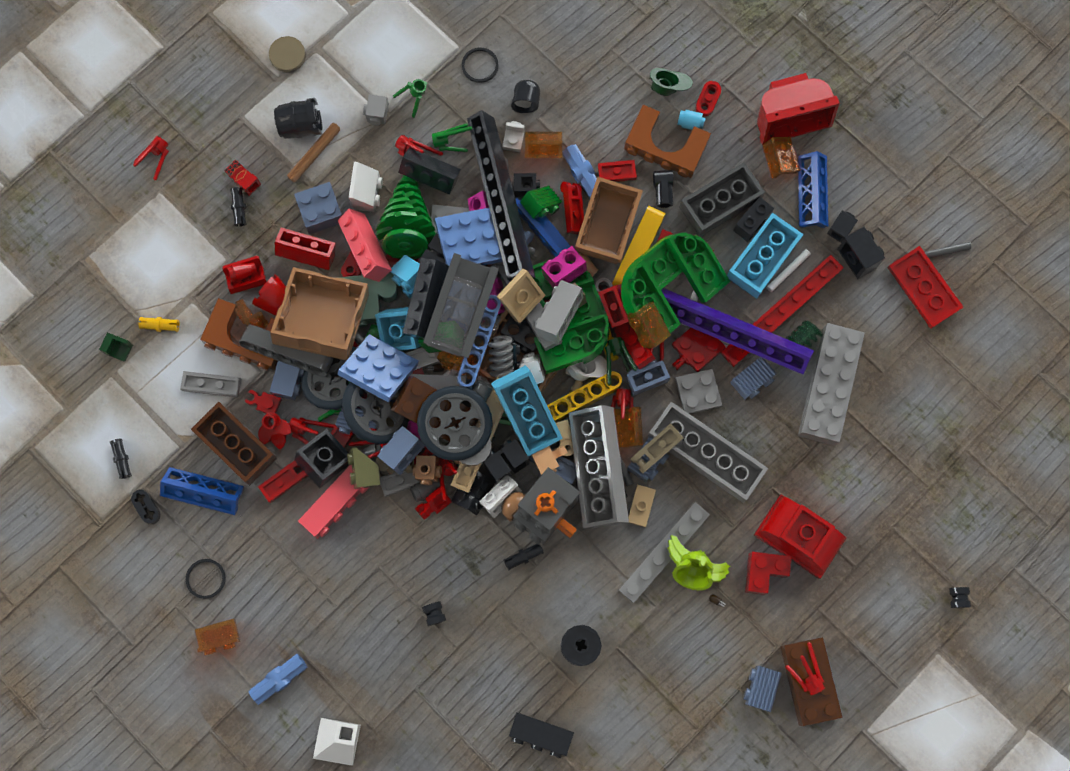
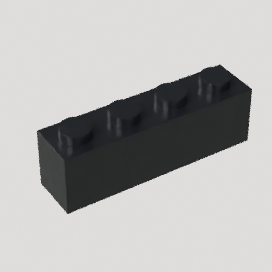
M421 258L403 334L419 340L425 339L449 265L436 259Z

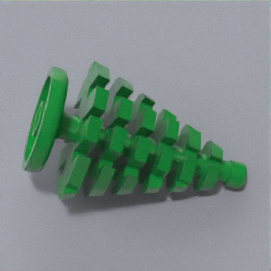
M403 175V178L399 180L397 187L394 189L393 198H390L389 203L385 207L386 210L382 214L375 231H377V238L382 240V248L386 254L397 259H401L404 255L411 259L421 257L425 250L428 249V243L432 241L436 230L423 197H421L417 181Z

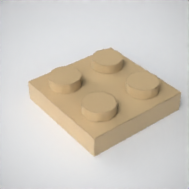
M522 269L499 293L497 298L513 319L521 323L545 297V294L529 272Z

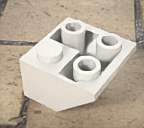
M321 718L313 759L353 766L361 725Z

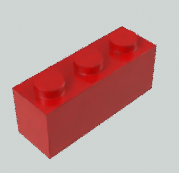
M281 227L275 240V255L330 270L335 257V242Z

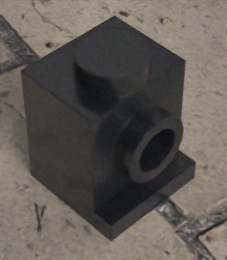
M514 173L515 197L525 196L528 191L540 188V180H536V173Z

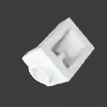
M517 121L506 122L502 146L504 150L521 152L525 126Z

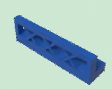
M818 151L798 156L799 227L804 228L813 225L820 228L828 227L827 156ZM811 159L808 169H805L804 160ZM810 175L811 183L806 187L805 179ZM810 193L812 194V199L807 205L805 197ZM810 210L812 212V220L805 221V216Z
M518 198L515 199L520 217L554 258L562 250L571 247L546 216L542 219L540 217L533 219L519 203L520 200Z
M169 467L160 482V496L232 515H235L238 510V500L244 490V486L171 467ZM171 475H175L180 477V479L174 480L170 479ZM193 480H194V481H198L199 483H198V484H190L189 481H193ZM214 485L217 486V488L209 489L207 488V486ZM228 490L237 491L235 495L226 493Z

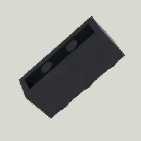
M409 147L402 158L398 173L450 195L456 185L461 169Z
M517 712L509 736L513 737L512 741L523 745L524 742L531 744L530 748L542 752L544 748L550 750V755L561 758L562 755L567 756L574 732Z

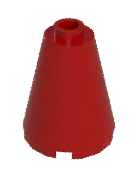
M274 274L258 292L260 296L258 298L255 297L252 304L276 316L285 297L286 285L279 276Z

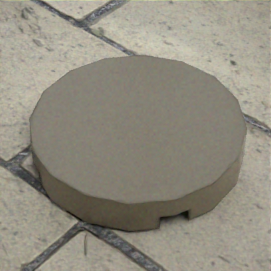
M280 37L271 44L269 49V59L272 65L277 70L286 73L299 69L306 58L304 46L295 37Z

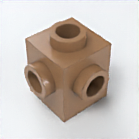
M417 455L416 465H413V476H415V479L421 485H432V482H438L439 477L442 475L440 459L436 456Z

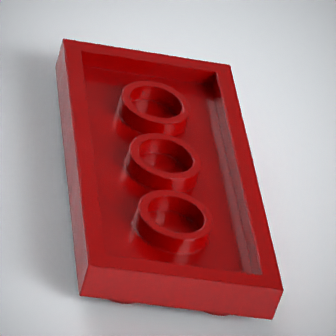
M920 246L887 267L931 329L963 308L961 302Z

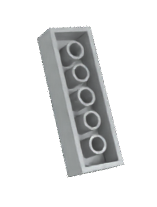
M830 323L824 326L798 432L799 437L833 446L840 442L865 332Z
M670 402L647 437H656L672 423L684 438L669 452L744 503L768 468L673 402Z
M599 405L570 412L569 420L578 490L580 492L583 528L597 529L629 523L614 408Z

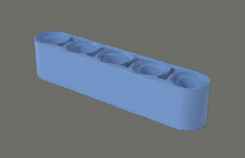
M490 295L488 300H493L496 303V308L491 310L486 306L482 319L486 318L489 320L490 326L483 328L480 325L476 337L483 339L484 344L478 347L473 343L470 355L477 357V364L470 365L467 358H463L457 376V383L461 387L468 388L476 380L501 305L500 300L495 295ZM466 373L471 376L469 384H464L461 381L462 374Z

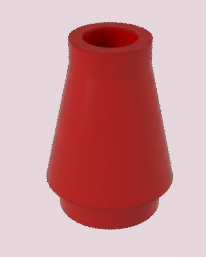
M254 262L234 264L227 268L230 281H236V283L257 273Z

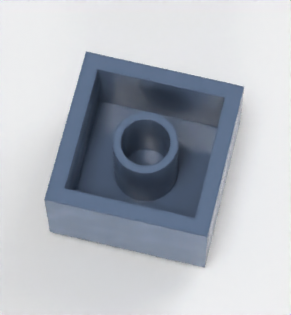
M330 182L294 194L309 235L339 225L337 220L342 214Z

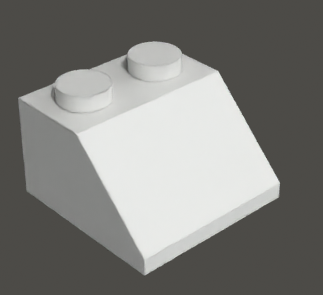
M354 162L349 200L353 210L375 212L376 206L380 205L378 190L382 189L383 178L380 177L378 170L359 162Z

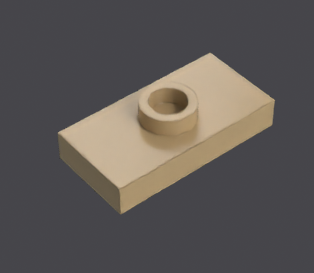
M637 484L628 516L630 524L646 528L656 492L655 489Z

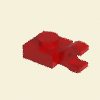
M439 487L425 498L427 503L418 505L415 510L425 520L432 512L435 511L436 514L441 512L451 503V500L446 494V501H443L441 487Z

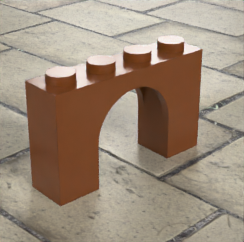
M643 105L625 142L624 150H627L633 156L643 157L649 163L655 162L663 169L676 171L682 177L692 178L711 133L694 126L687 143L682 149L676 152H664L654 145L651 138L660 111Z
M218 298L200 339L205 344L204 347L212 351L219 349L222 351V354L231 358L235 355L240 357V361L247 364L251 362L256 363L258 368L266 371L268 369L275 370L278 360L250 351L232 342L231 328L240 309L236 304ZM270 319L266 330L271 331L275 319Z

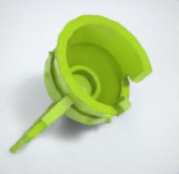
M670 536L671 540H668V550L670 558L677 565L672 572L673 578L677 583L688 589L700 591L710 588L713 582H721L722 579L726 578V575L729 573L728 568L730 567L726 562L723 564L711 563L710 559L704 554V551L690 552L681 545L677 536Z

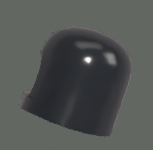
M531 80L519 81L514 88V97L511 102L512 110L520 114L532 113L538 110L540 100L539 85ZM520 100L530 101L531 106L523 108L517 106L515 102Z

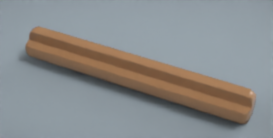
M332 123L287 174L289 180L295 183L340 131V127L337 124Z

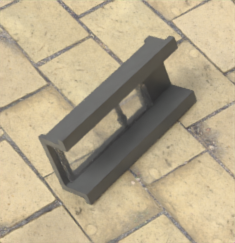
M454 253L423 343L462 358H469L499 268L493 266L489 268L463 259L461 255Z

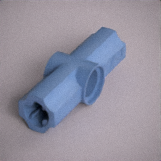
M570 145L562 151V155L570 166L575 181L581 184L590 199L597 179L590 162L585 160L577 145Z
M296 654L282 666H278L265 676V679L248 692L252 699L260 705L274 693H278L287 687L292 679L308 667L299 654Z

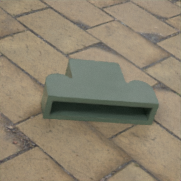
M388 273L380 282L365 278L363 275L337 277L368 284L369 296L359 327H366L367 324L377 323L375 314L381 312V299L387 303L396 300L398 287L392 280V273Z

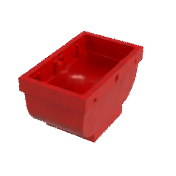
M806 73L771 82L769 90L762 97L757 118V125L760 131L759 138L762 146L832 127L840 104L837 95H833L830 86L825 81L817 78L808 79Z
M782 494L778 496L753 534L782 555L792 556L791 561L818 579L822 578L847 539L841 532L835 529L834 525L804 505H799Z

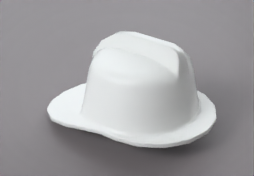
M598 355L589 363L583 364V362L567 367L565 372L578 381H585L590 377L599 378L607 374V361Z

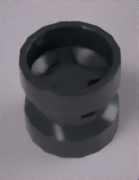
M970 587L949 588L950 595L952 596L951 608H971V601L968 599Z
M441 601L422 607L423 613L427 615V626L446 621L445 614L441 611Z

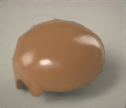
M513 492L503 500L501 505L502 514L509 521L513 520V515L518 510V504L525 494Z

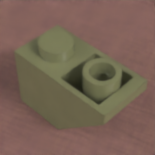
M352 448L350 453L347 454L348 464L352 465L353 473H350L351 485L354 484V489L379 486L378 465L357 448Z

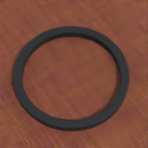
M478 47L471 49L463 57V73L471 81L478 83L487 82L498 71V59L487 48ZM484 51L492 55L496 67L489 77L476 79L466 72L465 61L471 53Z
M211 559L196 561L186 573V586L190 593L198 598H212L219 594L225 585L226 576L223 567ZM202 562L214 563L222 573L221 586L215 593L207 596L198 595L191 589L189 584V576L192 569Z

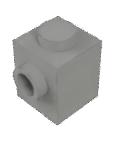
M369 94L368 102L363 107V115L366 116L367 122L372 125L386 124L389 106L388 98Z

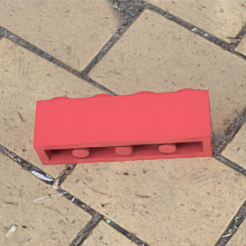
M349 208L337 221L363 277L380 282L392 269L366 215Z
M349 465L298 520L317 539L320 536L324 537L330 530L328 527L333 522L337 523L342 518V512L347 507L351 508L357 501L355 498L360 493L363 494L368 490V488L354 489V484L351 485L350 473H353L352 465Z

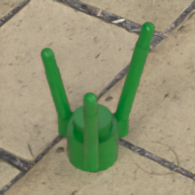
M416 79L412 83L408 82L406 86L393 95V98H396L410 89L411 95L416 97L412 113L413 118L416 116L422 95L425 94L427 82L421 79Z
M466 123L432 133L434 148L439 147V151L468 152L466 148L448 147L445 144H449L448 136L470 131L473 128L471 126L468 127L469 125Z

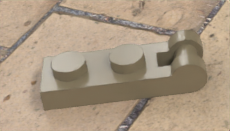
M670 423L630 460L640 467L639 470L643 474L684 437ZM644 454L650 459L647 463L641 458Z

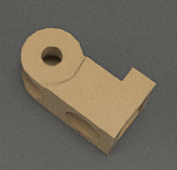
M567 419L557 422L556 425L563 438L559 440L560 446H565L568 452L563 457L570 458L574 455L571 428Z

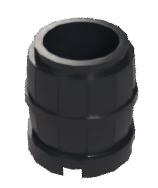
M308 98L306 101H291L290 103L278 105L274 109L275 125L280 137L291 139L302 138L312 134L314 136L322 135V118L320 110L315 108V105H318L316 98Z
M574 626L568 629L562 637L561 652L564 658L572 665H589L600 655L602 647L600 637L589 626ZM584 640L587 646L586 650L578 651V646L575 645L576 642Z

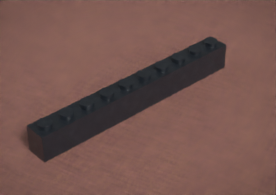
M480 110L467 118L469 127L473 128L470 130L506 277L511 282L522 269H525L535 279L494 117Z

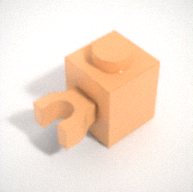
M563 445L554 450H551L550 446L532 454L531 457L539 473L542 475L548 467L556 472L555 468L559 467L556 458L568 452Z

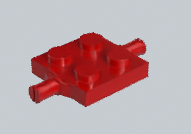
M690 328L672 343V347L680 356L672 365L678 370L686 363L696 372H699L716 358L726 346L719 339Z

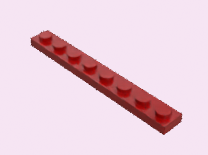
M830 255L752 325L773 333L839 274L844 267ZM730 344L720 354L734 367L750 352Z

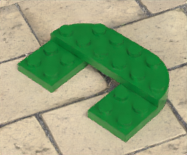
M678 233L662 238L637 258L625 272L621 285L624 309L627 315H633L651 346H656L681 325L661 291L679 274L684 272L701 303H706L730 282L711 247L704 239L697 235Z
M545 262L533 265L536 277L534 280L545 294L543 301L551 299L554 288L543 276L541 267ZM555 271V272H553L552 274H553V275H556V274H558L559 272H558V271ZM588 271L570 282L571 284L575 282L579 287H582L587 303L577 309L562 337V343L545 351L538 338H534L546 374L583 362V364L589 363L604 350L608 342V316L598 295L594 280Z

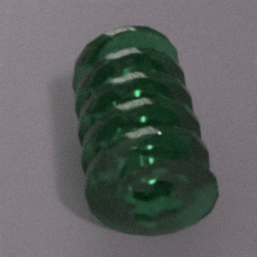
M805 320L802 322V326L799 325L796 331H792L791 336L788 335L786 339L804 347L805 345L812 347L810 340L817 342L816 335L823 337V334L816 325Z

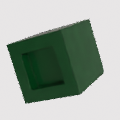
M107 332L99 350L108 356L125 362L133 344L128 340Z

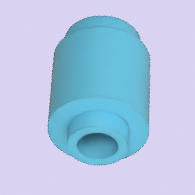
M681 110L677 125H681V128L693 130L694 126L703 129L705 118L702 117L703 113Z

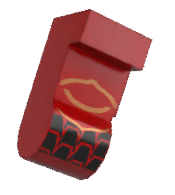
M236 160L224 170L249 196L261 185L258 178Z

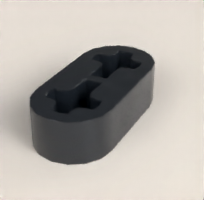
M136 490L131 496V501L139 516L145 523H157L161 514L152 497L144 490ZM138 495L145 496L143 501L146 505H143L141 502H137V500L139 499ZM147 508L149 509V511L155 512V514H153L152 520L150 518H146L148 516V512L146 511Z

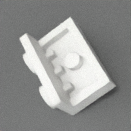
M506 475L479 502L495 518L502 511L501 505L503 500L509 494L522 492V490L518 487L516 481Z

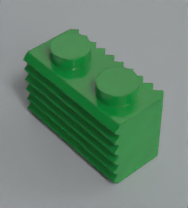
M548 185L528 191L519 203L533 219L538 217L542 219L548 214H555L559 210L558 206L562 203V199L557 197L555 191Z

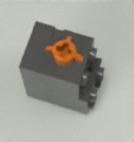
M548 467L518 504V510L513 515L514 526L521 532L526 530L530 534L529 538L536 544L541 542L544 545L556 529H559L567 537L571 538L577 529L567 522L565 518L578 503L580 492Z

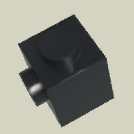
M842 210L827 234L842 243L858 220L852 213Z

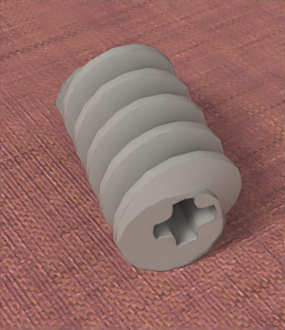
M496 336L492 342L488 343L489 347L494 348L488 351L489 354L494 355L489 357V361L494 362L489 365V368L495 370L489 373L490 376L502 378L514 371L512 366L514 363L512 359V337Z

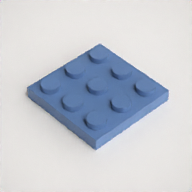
M489 208L435 218L434 222L447 265L450 266L454 253L461 255L463 259L480 265L503 262Z
M369 334L340 367L338 375L389 402L416 369L419 361Z

